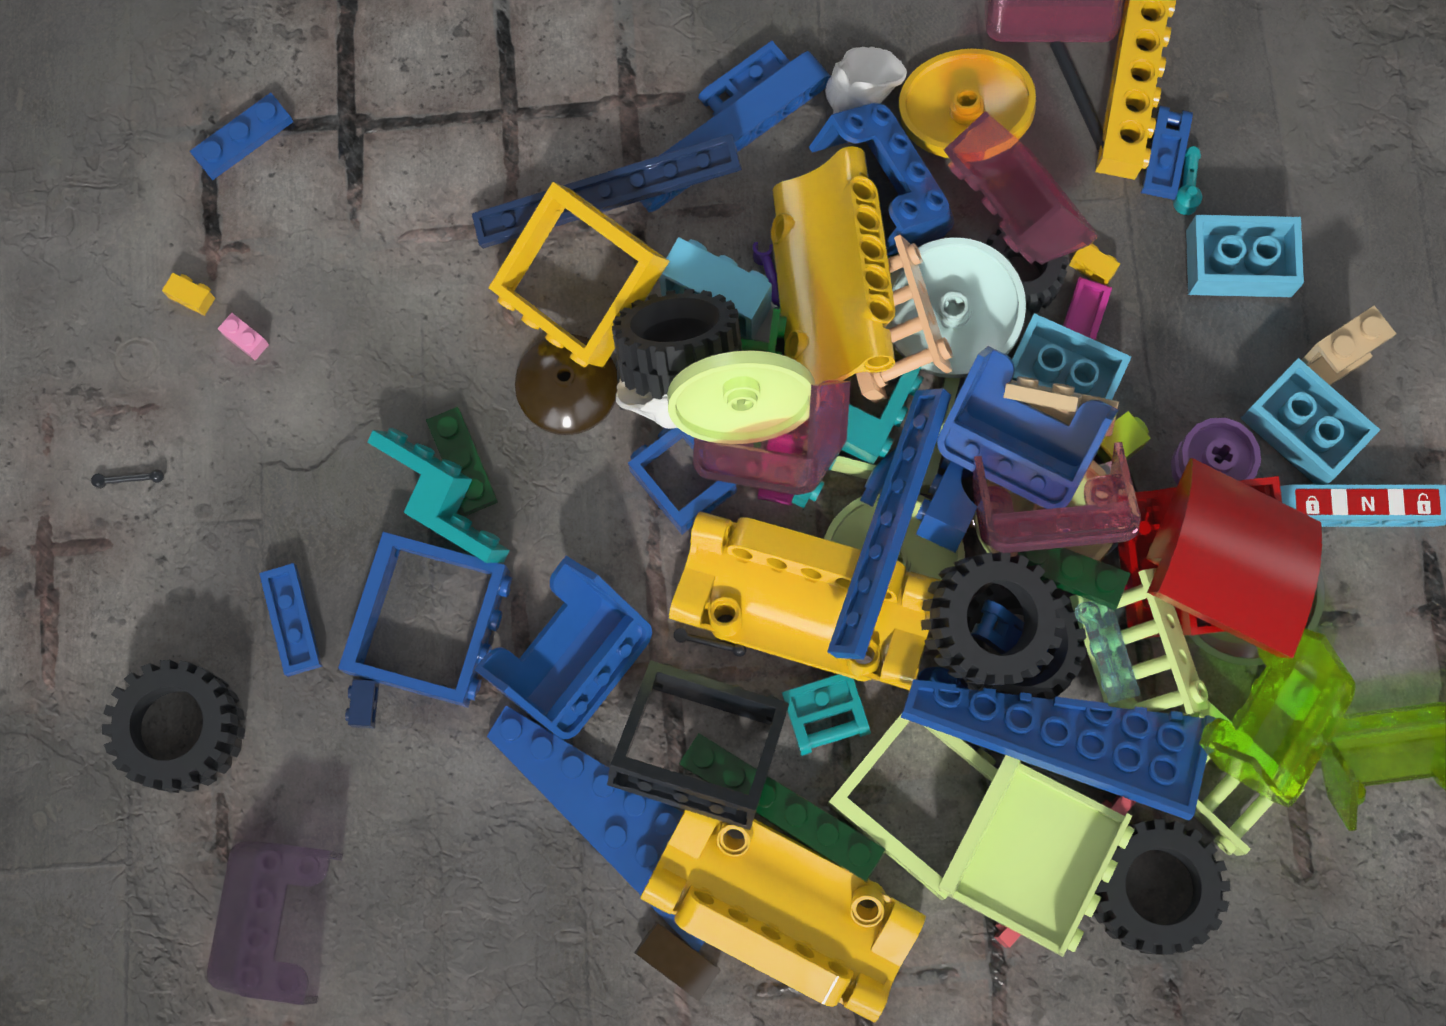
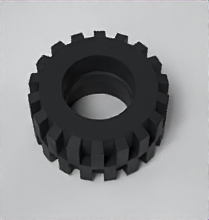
M1019 221L1011 222L1009 229L1005 225L999 227L996 235L992 233L988 237L986 244L996 249L1006 259L1024 257L1037 266L1040 272L1039 278L1033 281H1021L1025 292L1026 312L1029 310L1033 315L1034 313H1039L1041 307L1046 309L1051 304L1053 298H1056L1067 274L1068 257H1063L1066 252L1064 244L1057 245L1059 237L1054 232L1051 235L1046 233L1048 227L1041 224L1039 228L1033 227V221H1026L1024 226H1020Z

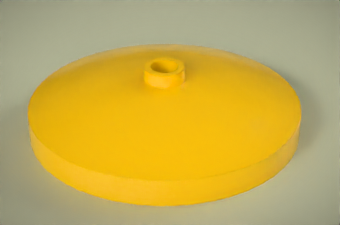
M984 49L954 50L927 60L910 74L901 89L899 97L900 119L908 137L925 151L950 159L982 158L1008 148L1026 133L1033 121L1036 110L1035 86L1024 67L1004 54Z

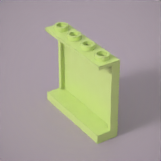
M1005 755L938 888L940 892L1064 957L1067 949L1075 952L1084 934V931L1078 929V926L1084 914L1092 917L1101 899L1099 895L1095 894L1100 881L1103 880L1109 883L1118 862L1112 860L1117 846L1125 849L1135 828L1128 825L1132 815L1127 813L1124 816L1021 764V760Z

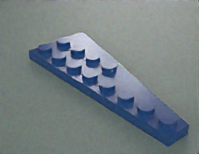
M915 679L911 684L901 715L903 719L1189 821L1195 814L1216 720L1215 717L1206 715L1204 718L1183 716V712L1171 711L1169 714L1147 711V708L1136 706L1134 709L1110 707L1108 703L1063 697H1055L1052 700L1032 697V694L1022 692L1019 695L996 693V689L983 688L982 691L956 688V684Z
M505 706L487 735L489 740L618 873L642 895L683 812L671 805L608 786L610 768L510 707ZM651 905L692 949L697 952L700 951L705 941L681 929L674 920L675 915L668 914Z

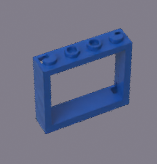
M383 532L338 669L348 675L376 681L377 683L468 708L470 701H475L477 691H480L481 680L477 679L479 673L474 669L484 656L492 650V645H489L488 642L492 631L497 632L502 620L503 612L499 610L502 597L507 598L511 591L510 584L513 577L509 576V569L504 564L486 563L474 556ZM400 551L491 575L456 690L364 665Z

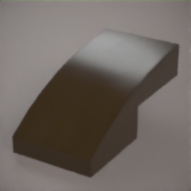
M655 922L634 952L698 1001L721 971L658 922Z

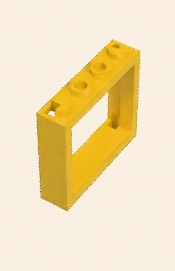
M552 182L490 284L489 289L499 296L497 301L502 306L511 311L516 309L523 314L521 320L534 329L539 330L541 328L547 333L545 336L546 340L559 348L566 347L571 351L570 358L583 367H587L588 364L604 367L615 349L612 333L615 316L620 317V311L624 307L632 309L631 303L638 299L644 302L670 261L573 190ZM565 208L639 261L587 345H584L515 292V289Z

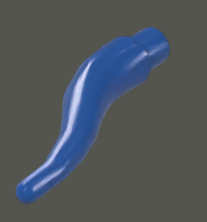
M896 448L886 455L871 472L864 486L866 489L860 499L861 502L872 507L874 506L878 495L882 492Z

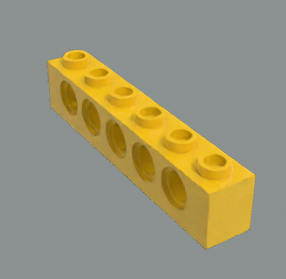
M1125 0L1103 124L1102 141H1104L1103 149L1100 146L1095 170L1097 173L1135 180L1142 168L1146 169L1148 166L1151 149L1146 148L1147 139L1152 138L1156 125V118L1151 117L1152 109L1157 107L1161 95V87H1156L1157 79L1162 77L1166 65V57L1161 56L1162 49L1167 47L1171 35V27L1166 26L1168 17L1171 18L1174 13L1176 0ZM1142 15L1151 17L1153 21L1145 19ZM1137 45H1143L1149 51L1141 50ZM1132 75H1138L1144 81H1138L1134 79ZM1126 105L1135 106L1139 112L1129 110ZM1121 136H1129L1134 142H1126Z

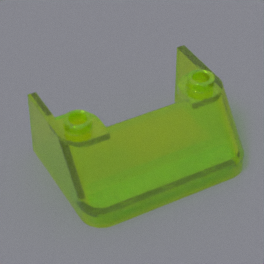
M1446 702L1330 716L1317 721L1315 739L1327 797L1349 831L1357 830L1358 805L1362 804L1366 799L1365 786L1432 777L1441 788L1446 790Z

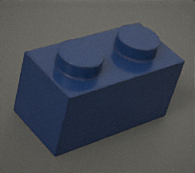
M352 680V685H349L348 688L350 708H347L345 713V720L348 721L349 726L375 729L379 683L376 681Z

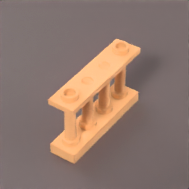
M901 235L894 237L899 254L888 258L889 271L891 273L904 268L909 285L893 291L894 304L897 306L913 299L919 316L888 330L891 332L892 343L923 330L929 348L895 362L891 369L884 372L856 373L862 395L873 403H878L888 398L884 386L888 385L889 380L931 362L946 374L952 372L949 359L953 357V353L945 337L942 338L919 267V264L923 262L921 253L915 243L910 244Z

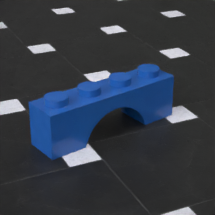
M944 458L940 468L946 470L944 476L936 474L928 491L934 497L932 501L924 499L916 515V519L922 521L916 535L956 553L977 509V506L964 492L961 480L980 475Z

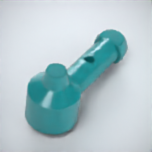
M1190 146L1186 149L1183 184L1178 190L1175 200H1173L1175 210L1183 215L1193 214L1202 201V193L1196 187L1201 151L1195 146Z

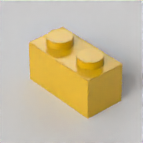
M1084 241L1073 256L1069 266L1094 282L1107 286L1117 272L1120 263L1113 256L1099 251L1096 245Z
M172 273L162 292L169 299L205 316L215 300V297L210 292L211 289L202 283H199V285L193 283V280L184 274L179 276Z

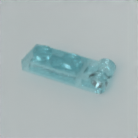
M1091 601L1078 604L1075 608V617L1080 623L1085 625L1090 641V651L1096 660L1101 676V687L1107 695L1109 704L1140 696L1139 687L1114 609Z

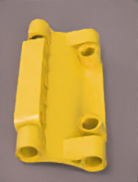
M853 146L840 149L817 169L802 176L782 181L773 188L776 217L771 227V240L774 247L781 316L787 317L784 355L801 363L810 371L815 381L817 402L825 399L844 379L855 373L884 372L895 365L891 332L885 328L895 317V304L879 196L875 184L868 178L865 152L861 148Z
M700 511L693 524L690 552L671 603L669 618L711 631L720 640L740 644L858 681L873 679L910 690L913 680H916L926 644L924 640H927L929 630H922L921 620L930 619V611L922 610L923 600L933 599L934 594L927 590L932 582L940 581V579L912 571L907 572L906 567L897 561L866 652V656L870 657L872 661L867 664H860L855 659L836 658L828 653L827 650L861 550L751 518H740L735 523L730 519ZM722 615L734 617L733 620L727 623L717 621Z
M687 810L684 811L640 897L641 900L656 908L675 915L674 920L676 924L689 934L826 1006L834 1007L839 1002L845 1008L873 1023L880 1017L887 1003L892 983L921 932L926 918L925 914L885 894L884 889L878 883L868 880L867 883L822 854L755 819L753 820L751 830ZM737 829L743 833L744 838H732L727 831ZM869 899L874 901L877 906L865 908L859 902Z

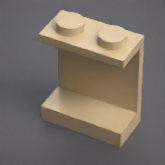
M1372 306L1316 343L1302 358V361L1331 386L1373 357L1370 352L1394 337L1397 333L1378 309Z

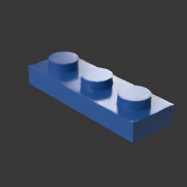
M269 93L191 149L190 153L213 181L293 123V120L274 95Z
M292 563L259 573L284 675L289 677L323 667L297 565Z

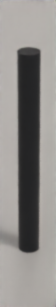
M1061 38L1056 39L1050 43V47L1099 152L1100 146H1102V149L1104 146V141H1102V125Z

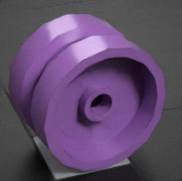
M1210 418L1196 424L1175 448L1171 460L1172 477L1177 486L1190 458H1194L1236 480L1254 479L1261 463L1260 446L1253 433L1241 423L1228 418Z

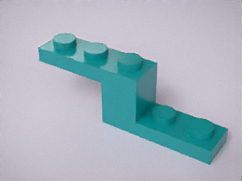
M921 367L900 376L880 419L844 401L840 402L791 501L792 503L804 508L808 499L816 501L825 483L819 480V477L824 468L831 471L840 453L834 447L869 464H874L878 456L886 457L894 441L888 435L893 425L901 426L909 410L903 404L908 394L915 395L916 390L919 389L924 377L918 375Z
M389 428L388 431L372 430L367 443L421 474L404 513L486 563H504L510 550L499 544L500 538L484 530L479 532L471 527V520L457 514L472 481L471 478L461 473L462 467L449 460L443 459L441 461L434 457L435 451L427 446L418 443L414 445L408 442V435L394 428Z

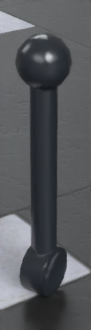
M155 469L151 473L111 477H105L97 473L91 478V483L100 489L110 483L145 480L159 483L164 479V473L160 469Z
M678 628L674 632V639L679 643H684L685 641L695 642L731 651L737 657L744 656L747 651L746 646L740 644L733 645L688 634L683 628Z

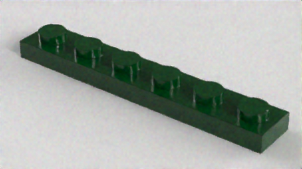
M698 733L679 763L683 768L706 782L749 795L757 771L756 768ZM767 776L756 814L867 883L885 854L886 849Z

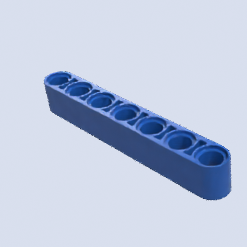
M804 52L661 155L729 134L733 135L738 152L823 91L831 75L811 52ZM690 186L640 202L648 212H653Z

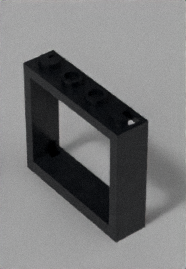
M650 660L611 761L607 785L751 830L790 703L781 701L774 696H765L745 690L738 685L719 682L702 674H693L680 670L670 664H661ZM653 689L771 725L749 795L628 757Z

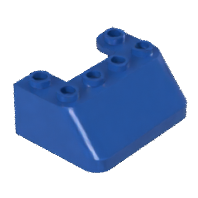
M871 103L832 114L810 144L809 149L813 153L847 142L861 143L866 141L899 194L889 205V215L897 228L885 241L887 256L899 253L894 239L898 235L903 236L910 244L915 243L917 246L943 238L954 225V218L948 200L891 110L885 105Z
M987 346L977 355L937 439L938 449L948 460L1051 511L1061 510L1072 500L1119 410L1102 401L1089 400L1078 408L1071 424L1068 425L1022 401L1004 398L1006 383L1011 382L1014 376V364L1008 355Z
M565 556L550 577L552 592L564 604L520 658H517L506 648H494L484 656L474 670L561 739H570L580 732L647 647L652 637V628L598 574L570 557Z

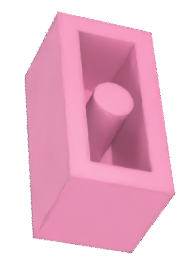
M233 313L217 328L223 336L253 360H256L269 346L261 335Z

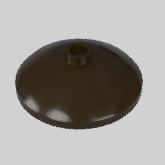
M571 334L584 345H587L590 340L584 336ZM544 339L526 353L517 369L515 392L521 410L534 425L553 434L574 435L594 428L608 416L616 402V393L618 391L617 369L611 356L604 367L591 364L583 367L570 358L572 352L566 347L559 348ZM562 373H569L571 375L570 379L565 382L560 381L558 378Z

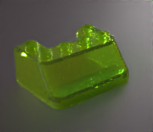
M1306 628L1294 658H1279L1256 646L1259 657L1266 667L1261 676L1254 681L1251 693L1244 706L1236 712L1233 725L1228 720L1216 718L1205 726L1199 742L1220 770L1270 801L1284 807H1290L1297 801L1352 703L1356 688L1354 679L1324 634Z

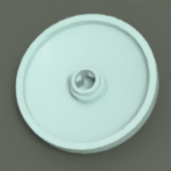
M944 238L918 247L923 260L919 267L942 338L945 337L953 353V357L949 359L952 372L944 373L933 362L922 366L920 370L945 378L967 377L977 355L987 346L1007 355L1021 334L1026 312L1023 284L1012 264L996 249L982 242L967 238ZM900 268L891 274L892 291L909 285L904 268ZM913 299L895 306V317L886 326V329L919 316ZM923 330L892 343L903 358L929 348Z

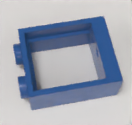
M664 428L658 434L659 439L649 447L646 444L642 445L632 453L628 466L632 475L681 535H683L693 527L696 516L700 511L710 514L737 492V485L700 439L686 434L679 428ZM683 438L718 481L678 511L644 467Z

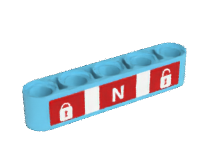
M1446 485L1280 486L1282 503L1320 521L1322 527H1436L1446 525Z

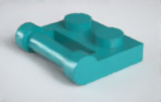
M838 674L782 692L784 702L790 703L787 713L801 756L812 753L811 749L841 739L857 734L860 737L871 734L853 678ZM852 711L853 721L807 735L804 725L843 712Z

